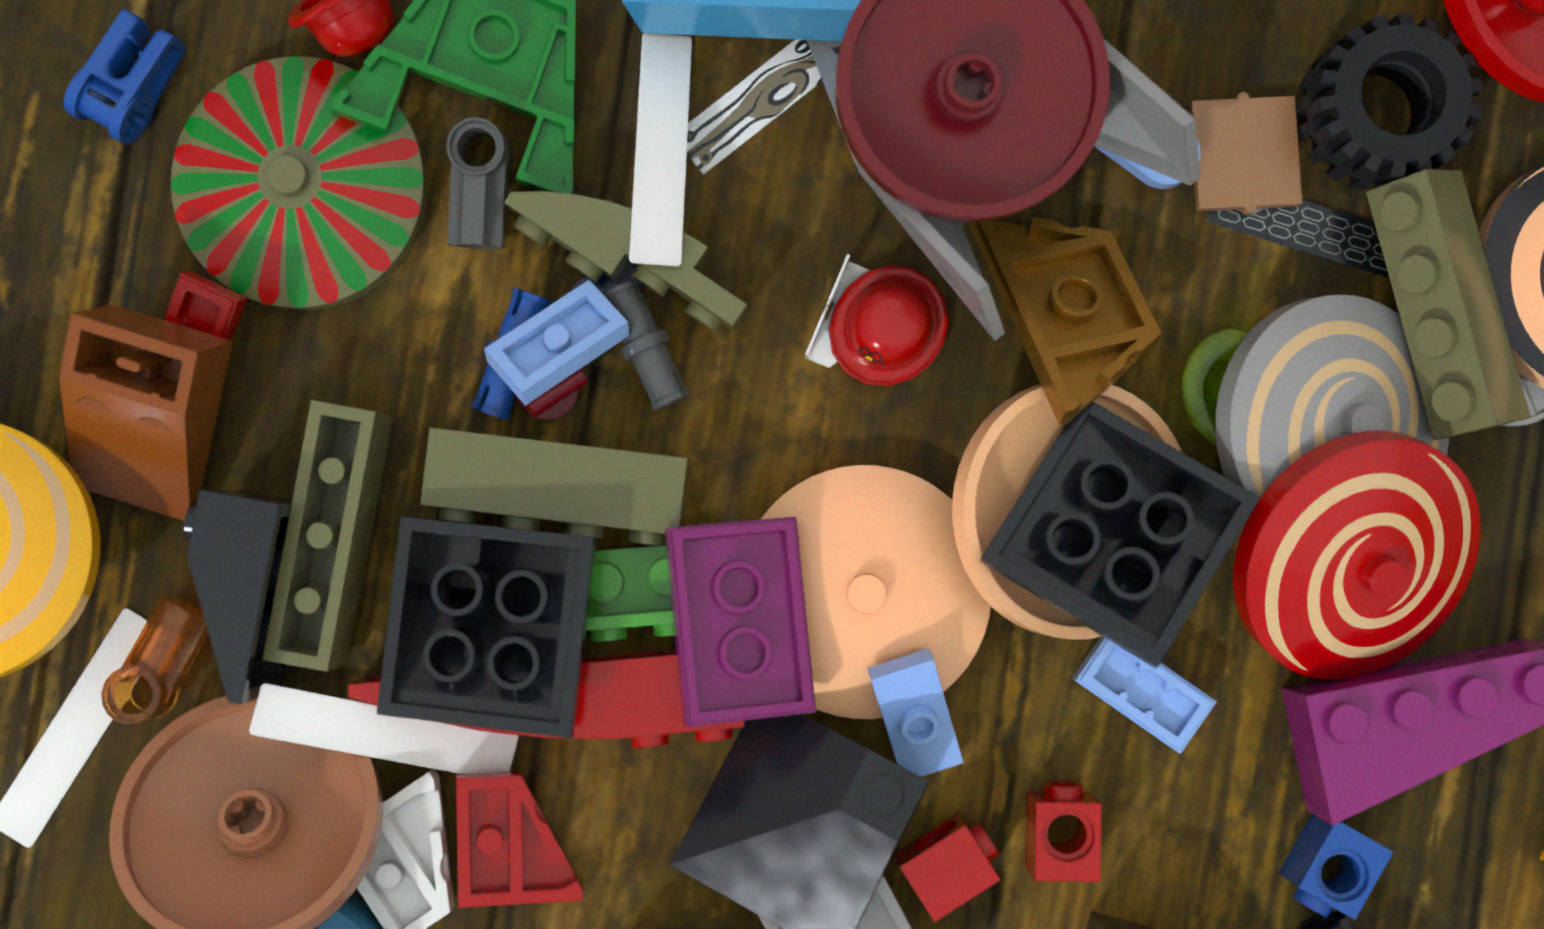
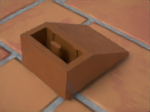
M114 304L71 313L59 380L70 466L78 474L87 491L185 521L190 504L198 500L199 489H202L233 341Z

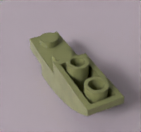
M547 191L511 192L504 202L518 216L512 225L514 228L542 247H545L550 238L570 251L565 262L595 283H597L602 274L617 283L631 263L629 260L631 208L587 196ZM684 232L680 266L632 263L637 266L632 274L633 278L661 297H664L669 289L690 302L684 312L715 333L721 324L735 332L748 313V306L745 302L700 273L711 257L709 248Z

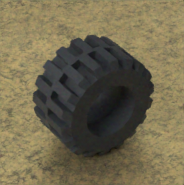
M1398 13L1388 22L1385 15L1370 19L1362 27H1355L1321 54L1312 64L1314 69L1303 77L1299 89L1307 94L1295 102L1296 116H1305L1306 123L1297 128L1300 142L1310 139L1315 147L1314 150L1307 153L1312 162L1317 164L1325 160L1330 165L1325 175L1335 181L1348 175L1350 176L1349 187L1363 190L1373 184L1375 188L1425 169H1436L1456 156L1454 151L1466 146L1474 134L1467 127L1480 120L1483 107L1472 103L1474 97L1483 93L1482 78L1471 79L1469 69L1476 66L1477 63L1471 52L1462 57L1455 47L1462 40L1451 31L1442 37L1436 33L1440 23L1429 18H1425L1415 26L1413 25V14ZM1371 74L1386 77L1396 83L1405 93L1411 109L1410 126L1405 136L1391 134L1382 130L1367 115L1361 94L1365 75Z

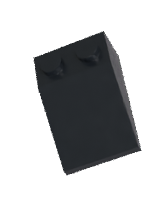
M199 489L198 500L190 504L184 521V536L190 540L187 559L227 700L231 703L244 704L258 698L262 684L283 685L286 664L264 661L263 654L292 499L245 490Z

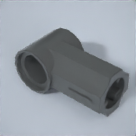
M479 117L466 118L453 127L446 143L447 154L451 160L448 245L483 250L505 249L507 205L504 202L508 197V176L514 160L513 147L508 138L489 120ZM487 136L493 138L496 149L490 162L477 167L469 165L466 154L471 142L479 137Z

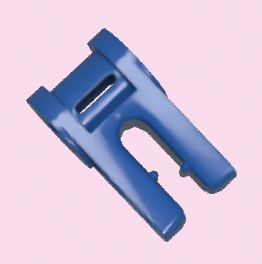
M122 9L84 67L77 71L71 79L64 96V109L66 113L78 120L85 121L91 119L106 127L111 138L122 144L129 145L134 143L148 127L156 104L186 52L184 43L173 34L165 30H158L145 47L144 44L150 36V28L141 17L127 9ZM105 102H108V103L114 105V107H111V106L105 104Z

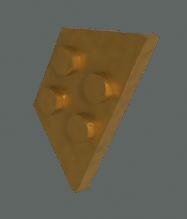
M1032 217L1029 226L997 220L969 223L1059 425L1067 424L1155 348L1162 334L1111 231L1086 226L1070 228L1061 225L1057 221Z

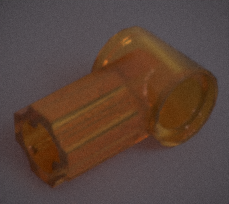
M162 595L124 664L120 669L112 672L104 682L101 691L102 705L106 713L116 722L127 725L143 723L162 718L171 713L176 707L181 695L180 685L209 634L201 609L170 595ZM139 676L147 680L152 688L153 697L146 710L137 706L132 699L131 689Z

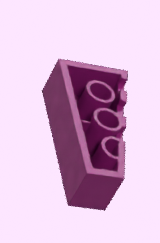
M1525 638L1390 665L1371 674L1351 679H1320L1281 687L1306 811L1333 826L1543 726L1544 641Z

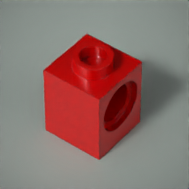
M1048 781L1044 783V791H1026L1025 867L1035 881L1101 882L1102 803L1090 792H1083V784ZM1062 815L1075 816L1077 819V829L1071 839L1063 843L1049 841L1048 829L1057 817Z
M956 813L895 853L900 869L934 922L1000 881L999 876L990 863L1000 856L999 852L979 822L968 829L959 813Z

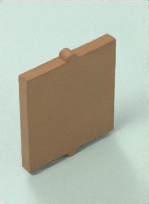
M1241 92L1234 99L1199 100L1189 103V114L1196 120L1197 139L1201 151L1199 161L1201 178L1194 183L1196 212L1241 210L1244 215H1251L1256 209L1299 207L1303 204L1295 96L1249 98L1247 93Z

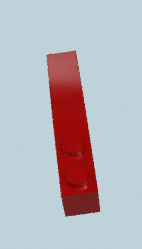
M676 649L584 657L582 660L574 737L572 738L450 723L444 724L484 732L552 739L631 738V747L645 748L670 743L669 734L694 732L695 741L698 742L733 738V728L744 727L745 720L692 727L683 726ZM381 676L364 677L348 684L349 698L378 706Z

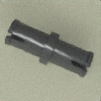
M631 280L608 290L603 295L628 321L630 336L623 340L625 346L620 351L626 362H633L651 400L653 411L656 412L688 398L691 394L686 389L667 348L671 340L666 329H658L640 290L641 286L638 280L633 282Z

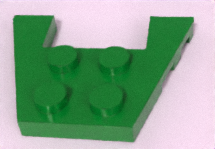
M413 0L404 11L401 21L381 45L377 44L364 60V66L347 87L345 89L342 87L333 98L330 110L332 114L388 134L409 74H417L535 119L536 122L515 182L538 191L572 194L576 0Z

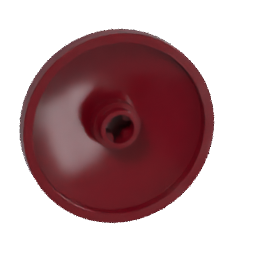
M861 0L848 23L840 45L834 79L835 101L842 132L850 150L868 176L883 191L911 209L932 217L959 222H983L1011 216L1036 205L1057 191L1079 170L1098 140L1105 121L1110 93V68L1102 33L1094 15L1084 0Z

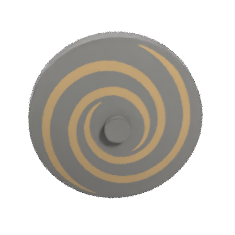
M1339 294L1306 298L1282 306L1256 324L1245 336L1233 354L1223 376L1218 394L1215 421L1216 444L1220 464L1225 478L1260 498L1274 480L1304 454L1326 442L1352 433L1378 430L1398 432L1419 439L1447 456L1450 437L1434 440L1400 315L1385 305L1371 299Z

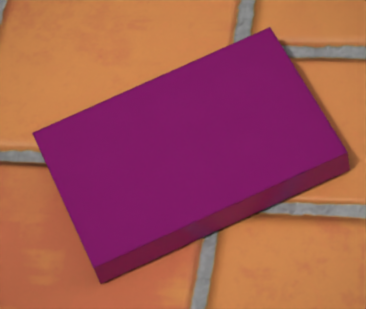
M796 517L670 527L665 529L683 726L692 727L816 712Z

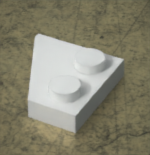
M431 769L383 802L382 828L378 846L366 874L357 886L359 893L383 929H426L449 914L455 907L440 778L435 769Z

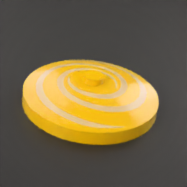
M0 424V677L23 669L40 659L53 649L71 630L85 609L92 594L99 569L101 545L95 507L85 485L70 464L44 442L3 424Z

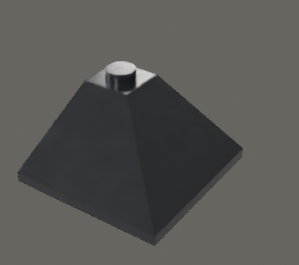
M1092 402L1065 425L980 558V562L1157 669L1260 497L1099 404Z
M400 517L377 715L565 738L574 737L596 538Z
M802 714L746 720L745 726L740 730L669 865L782 929H857L930 783L924 778Z

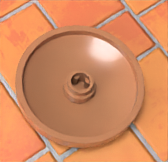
M222 696L187 711L163 728L144 747L132 763L118 790L110 820L109 846L114 874L122 892L137 913L155 929H315L333 915L353 894L366 874L378 846L383 819V796L380 780L371 757L251 735L249 728L257 699L244 704L228 702L227 697Z

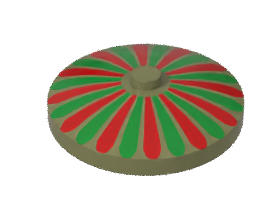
M290 56L261 61L239 70L220 82L201 100L188 118L179 136L171 168V196L175 218L184 240L199 263L214 278L229 289L253 301L287 310L310 311L340 306L369 293L382 284L401 265L414 246L426 214L429 181L424 151L412 123L398 106L390 130L386 134L332 114L330 110L333 98L342 87L344 89L347 87L358 71L334 61L315 57Z

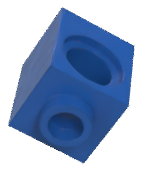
M1311 814L1278 873L1297 886L1292 897L1326 918L1329 917L1331 911L1335 908L1356 920L1394 852L1342 822L1332 826ZM1334 855H1341L1342 867L1339 874L1332 880L1323 882L1321 870L1324 863Z

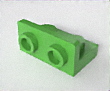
M654 545L595 550L586 631H589L590 642L627 639V628L653 626L654 637L675 636L666 546Z

